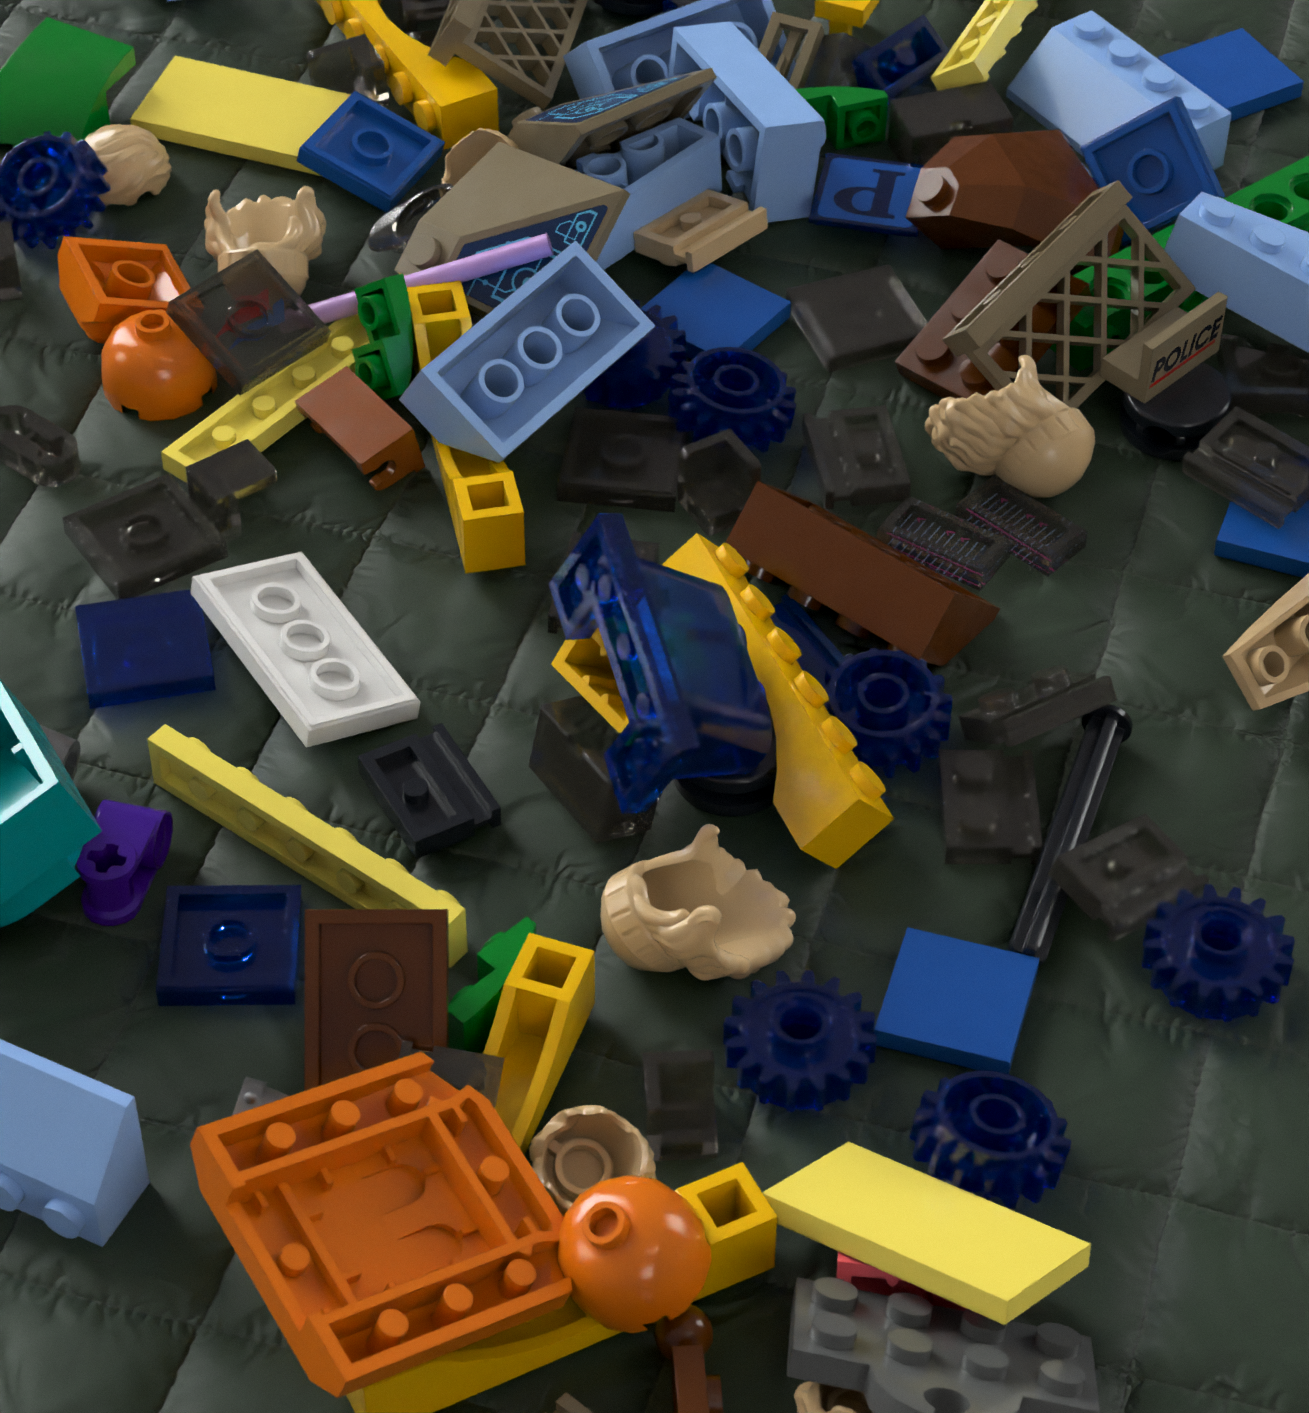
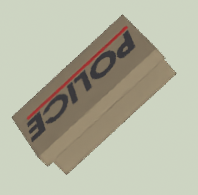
M1218 291L1188 313L1176 306L1103 357L1100 377L1145 404L1219 351L1228 297Z

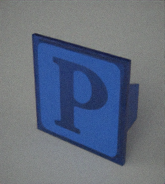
M827 153L808 223L917 237L919 229L905 217L920 169L924 165Z

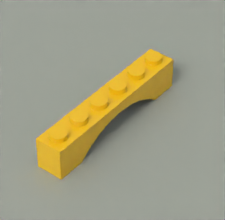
M315 0L323 9L328 22L332 25L336 24L344 33L350 48L353 51L358 50L366 59L373 75L376 78L381 77L389 86L396 102L399 105H405L412 113L418 127L445 142L443 150L453 147L462 138L469 135L470 132L476 131L480 127L499 131L498 88L482 70L460 57L452 56L446 66L430 57L428 53L431 47L425 46L408 36L388 19L380 7L382 0Z
M461 281L407 287L412 314L413 365L416 376L421 369L472 328L471 316ZM431 434L465 573L526 565L524 510L513 471L508 469L504 460L501 463H497L441 444Z
M696 533L643 583L670 626L682 631L685 635L703 646L728 649L737 653L756 676L769 704L776 735L777 774L773 804L800 850L837 869L894 820L881 798V795L886 792L885 786L869 766L859 762L852 751L857 746L855 737L838 718L831 716L824 706L829 700L827 692L810 673L803 671L797 659L802 656L801 650L785 631L774 625L770 617L775 613V609L769 599L757 587L749 584L744 574L749 571L745 560L728 543L724 542L718 547Z
M533 933L528 934L504 983L491 1031L471 1084L472 1088L489 1099L524 1155L595 1004V951Z
M743 1162L675 1190V1192L687 1199L698 1212L703 1221L705 1239L711 1247L712 1261L704 1287L694 1301L774 1268L777 1215ZM570 1295L564 1306L346 1394L355 1413H434L622 1332L606 1329L587 1315Z

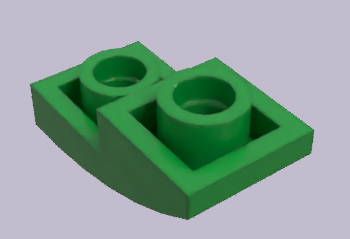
M810 87L795 89L825 120L826 138L830 139L836 150L885 140L888 95L885 91L858 87Z
M401 273L354 289L358 301V316L362 325L366 328L370 342L352 349L356 363L355 374L383 401L403 395L409 386L412 372V314L404 275Z
M528 916L506 932H499L493 935L484 944L481 951L477 953L478 983L465 986L459 990L449 1003V1053L465 1066L484 1051L504 983L528 934H536V923Z

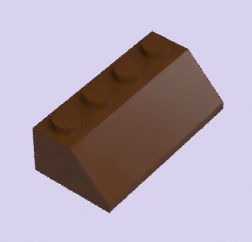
M757 481L725 542L731 545L743 557L749 567L747 573L768 583L772 582L774 576L791 585L786 593L790 598L816 611L820 610L822 604L839 613L835 620L838 626L866 640L871 632L888 641L884 650L886 654L917 669L921 661L943 667L996 618L1001 609L812 501Z

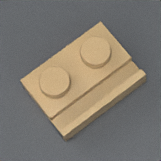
M707 189L633 232L635 252L659 260L660 263L668 266L687 263V270L695 273L768 229L766 208L759 207L751 211L749 210L748 202Z

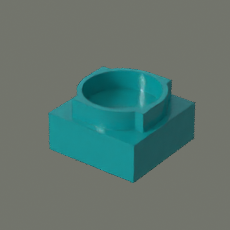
M0 679L1 928L27 916L78 879L80 875L75 868V864L80 856L82 847L101 833L102 830L40 724Z

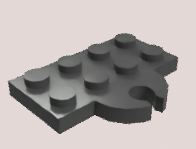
M797 1277L791 1302L787 1377L863 1392L868 1407L873 1413H1100L1091 1337L1080 1335L1068 1326L1058 1323H1043L1039 1326L1015 1321H1010L1003 1325L969 1309L961 1311L932 1305L923 1297L911 1293L899 1292L888 1296L858 1290L851 1283L838 1278L824 1277L814 1281Z

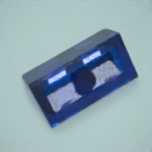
M923 14L856 57L852 61L859 88L885 91L888 95V104H890L931 77L950 50Z

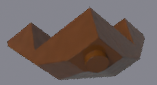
M1060 130L953 137L920 169L905 218L941 249L992 247L998 239L1011 246L1031 245L1035 249L1093 191L1100 189V187L1093 179L1087 167L1080 162L1072 150V145ZM1119 224L1108 233V257L1119 251L1124 230ZM1094 247L1085 256H1094ZM1075 265L1070 270V274L1074 275L1090 266Z

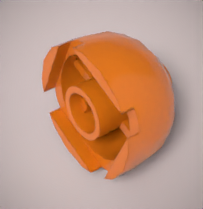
M148 310L127 317L113 328L102 348L101 370L104 395L112 407L123 413V405L129 409L138 410L139 419L160 421L176 419L193 413L203 406L202 396L209 392L210 388L212 393L217 388L215 354L211 342L194 320L181 313L165 310Z
M626 1175L600 1181L581 1193L564 1215L559 1233L560 1240L557 1245L558 1265L564 1278L571 1276L572 1292L570 1295L574 1302L587 1315L606 1329L632 1334L647 1331L648 1329L644 1326L645 1324L654 1323L665 1315L670 1320H673L684 1313L703 1289L712 1261L711 1247L705 1239L703 1221L696 1209L687 1199L659 1180L636 1175Z

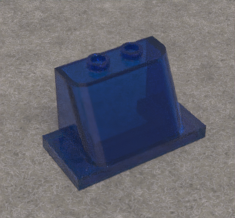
M598 514L549 582V587L566 640L590 639L596 629L599 628L629 720L627 726L603 756L621 813L646 812L673 779L751 773L769 751L772 739V724L766 706L765 689L756 677L747 650L745 631L738 624L726 590L720 584L637 557L623 514Z

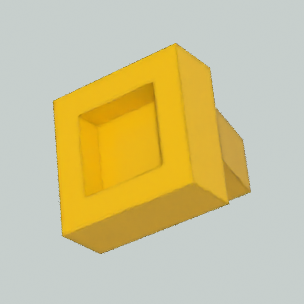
M815 0L814 16L829 20L830 39L849 43L852 38L853 26L863 28L880 0Z

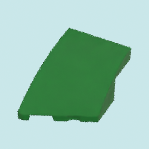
M47 17L18 46L0 70V144H12L16 153L48 151L54 154H73L78 145L89 134L94 133L103 126L110 125L106 91L136 65L134 47Z

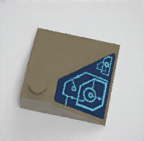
M712 68L560 104L543 112L540 107H533L512 120L513 128L507 137L516 143L519 150L576 170V160L593 152L596 154L617 153L620 151V141L678 117L683 119L717 76Z
M498 142L418 221L394 271L399 274L403 273L406 276L547 233L554 255L462 283L469 311L485 317L575 240L596 262L630 193L615 185Z

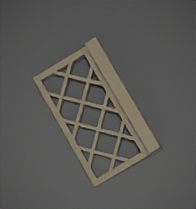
M451 0L428 55L446 66L452 56L456 54L545 110L555 93L565 65L563 56L570 51L588 0H567L572 4L560 3L558 0H540L541 3L533 2V0ZM490 16H498L505 28H496ZM517 17H525L532 29L523 28ZM544 18H551L558 29H550ZM474 42L488 43L494 55ZM506 43H515L521 55H513ZM534 44H542L548 56H541ZM524 71H532L539 84L527 77Z
M1117 180L1093 191L968 313L942 341L956 357L965 354L996 391L1013 383L1012 381H1015L1017 372L1003 371L987 353L1000 339L1019 341V357L1021 355L1032 357V342L1056 344V375L1037 374L1039 383L1056 384V398L1070 408H1078L1105 381L1104 378L1100 377L1102 358L1107 355V348L1116 349L1170 310L1176 306L1178 307L1196 288L1126 205L1133 197ZM1117 224L1131 239V260L1108 258V233ZM1094 247V256H1085ZM1075 265L1094 266V297L1070 295V270ZM1107 268L1131 270V300L1107 298ZM1144 271L1159 272L1173 289L1162 303L1144 301ZM1057 284V294L1048 293ZM1038 302L1057 303L1056 334L1032 332V308ZM1070 305L1094 307V337L1070 335ZM1107 308L1131 310L1130 335L1125 340L1107 338ZM1144 311H1152L1144 320ZM1019 321V331H1010ZM1069 345L1093 347V372L1088 377L1069 376ZM1069 385H1070V386H1078V387L1069 395Z

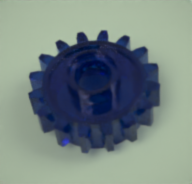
M46 131L43 135L24 139L23 142L5 154V158L0 164L1 226L15 241L21 238L32 249L37 246L40 239L49 249H55L59 236L76 237L74 229L80 225L91 230L94 224L88 217L92 211L102 212L106 208V205L98 195L109 192L111 189L110 184L103 177L108 172L107 167L87 141L82 139L77 142L70 132L65 131L59 137L52 135L50 131Z
M633 299V302L640 309V301ZM657 304L647 311L641 310L654 323L655 327L583 390L587 400L614 408H632L662 398V395L669 387L676 388L678 385V373L686 372L687 369L685 330H678L677 317L672 315L662 319L661 306Z
M737 347L713 348L697 353L691 362L682 361L678 374L672 375L668 400L670 401L668 416L678 418L676 425L678 432L694 431V444L700 445L707 440L714 442L716 453L721 454L726 446H734L740 456H746L747 446L753 445L761 452L768 451L770 440L782 443L785 439L786 430H791L797 406L794 403L796 389L786 386L788 375L785 372H781L777 365L759 353Z
M871 648L870 651L855 656L851 653L845 655V661L838 668L829 666L825 670V684L821 685L827 692L829 700L824 706L831 716L838 718L853 734L857 741V746L852 749L859 762L865 763L871 769L873 766H882L886 777L894 778L896 765L904 763L909 770L915 773L920 770L921 754L928 758L936 759L940 752V742L949 740L952 719V695L943 693L944 677L942 675L933 676L927 668V661L924 659L918 661L904 654V651L901 650L891 651Z
M1205 884L1203 896L1200 898H1195L1189 891L1183 888L1178 890L1176 905L1161 901L1158 903L1155 919H1148L1143 940L1142 968L1153 970L1150 986L1153 990L1162 989L1163 993L1170 999L1169 1005L1174 1008L1178 1006L1186 1012L1195 1015L1196 1018L1219 1019L1224 1022H1231L1233 1018L1246 1014L1253 1018L1259 1015L1260 1006L1264 1001L1275 1005L1279 1001L1282 986H1288L1294 964L1292 953L1295 940L1293 936L1283 935L1285 918L1282 915L1266 918L1264 916L1266 900L1262 898L1254 900L1249 905L1241 902L1240 888L1233 887L1227 897H1219L1212 884Z
M784 970L777 971L776 986L769 988L765 983L756 979L751 982L750 999L735 996L732 1000V1016L725 1017L723 1044L725 1045L726 1068H737V1085L739 1088L750 1087L759 1096L758 1102L764 1105L769 1102L784 1107L789 1112H794L795 1109L812 1108L816 1111L824 1110V1105L837 1099L843 1102L850 1099L852 1083L865 1085L867 1082L869 1063H875L877 1035H874V1013L861 1012L862 995L858 991L842 997L839 994L841 979L835 976L828 980L824 986L814 984L815 976L813 970H805L801 982H791Z
M995 1071L965 1072L952 1079L946 1077L940 1079L937 1093L929 1090L923 1093L920 1106L916 1109L909 1139L916 1142L912 1154L914 1161L930 1162L927 1175L939 1180L946 1178L952 1182L951 1185L976 1193L977 1196L989 1201L990 1197H1000L1008 1209H1016L1020 1194L1030 1201L1038 1203L1042 1199L1045 1188L1055 1190L1071 1147V1140L1064 1137L1068 1123L1065 1118L1057 1117L1053 1102L1028 1082L1015 1076Z

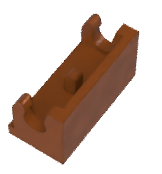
M347 366L295 401L298 411L305 418L308 417L312 421L310 427L317 433H325L356 463L357 468L364 475L378 469L384 462L389 461L384 471L375 474L369 480V484L376 490H382L393 485L413 470L417 473L426 467L413 428Z

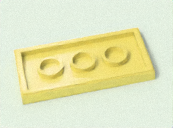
M174 56L131 116L130 121L131 125L150 131L157 139L321 176L297 162L299 148L351 94Z
M851 1142L843 1144L762 1192L777 1215L778 1225L1003 1325L1009 1323L1089 1267L1091 1243Z

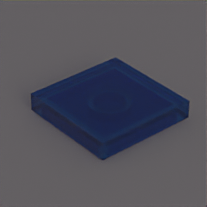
M191 589L75 606L90 709L216 690L203 610L191 595Z
M167 886L156 986L158 1006L296 1005L303 906L302 886Z

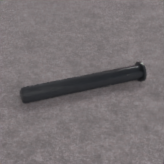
M1094 704L1084 711L1081 720L1084 734L1008 946V951L1040 958L1038 967L1046 962L1119 746L1130 737L1133 729L1130 716L1124 710L1111 704Z

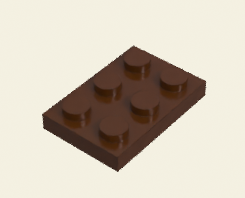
M998 239L896 359L895 364L899 374L943 398H969L975 392L985 396L990 391L995 390L965 354L956 357L942 339L1029 254ZM1070 274V295L1092 297L1089 284ZM1057 284L1048 293L1057 294ZM1038 302L1032 308V332L1056 334L1057 303ZM1070 305V323L1084 306ZM1019 321L1010 331H1019ZM1000 339L987 353L1003 371L1018 372L1019 341ZM1032 342V358L1035 364L1052 346L1051 343Z
M306 909L304 1091L418 1052H423L433 1059L434 1063L430 1071L449 1083V909Z

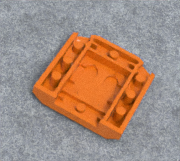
M418 1052L196 1128L190 1143L200 1192L309 1380L337 1398L564 1306L572 1292L571 1276L564 1278L558 1265L557 1245L560 1240L559 1233L564 1218L489 1099L470 1085H466L459 1091L430 1071L434 1060L423 1052Z

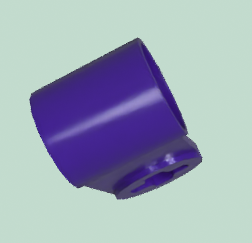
M105 799L98 806L94 816L102 832L83 845L76 862V868L80 877L86 883L81 898L84 915L91 922L101 926H116L135 918L141 910V905L152 881L168 856L173 834L172 813L166 810Z

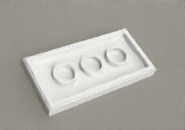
M302 552L192 577L191 595L306 748L418 719L420 700Z

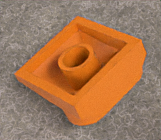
M63 237L58 252L59 288L79 326L90 339L105 344L116 325L127 317L148 310L171 311L181 313L194 321L201 320L204 310L166 244Z

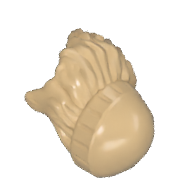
M309 186L302 187L297 193L296 200L285 196L271 199L266 195H261L257 202L245 198L226 213L220 203V191L216 189L211 192L208 198V205L205 208V248L218 263V280L231 303L242 309L267 290L268 315L272 314V307L281 300L283 301V311L297 302L305 289L306 281L309 279V261L316 259L322 253L321 244L326 231V220L324 214L316 205L315 192Z
M1021 355L1018 360L1021 368L1017 372L1014 383L1008 384L999 391H990L985 396L975 392L969 398L961 397L955 399L946 397L940 400L939 405L934 404L929 408V417L925 421V431L932 438L933 446L939 452L944 453V456L957 470L969 471L983 476L996 475L1009 486L1034 498L1054 497L1067 491L1082 478L1092 459L1095 445L1094 429L1079 409L1075 407L1070 408L1040 385L1035 361L1029 355Z
M706 824L700 828L693 842L682 850L670 852L650 860L636 862L612 875L602 893L600 916L602 930L609 946L617 957L628 966L652 972H673L687 968L696 978L705 981L727 976L737 980L743 979L751 973L758 972L760 968L775 962L793 943L794 938L790 927L796 920V914L792 909L788 908L790 901L788 896L775 888L771 882L764 881L758 869L746 870L742 860L739 858L735 859L723 847H719L717 836L720 833L719 828L713 824Z

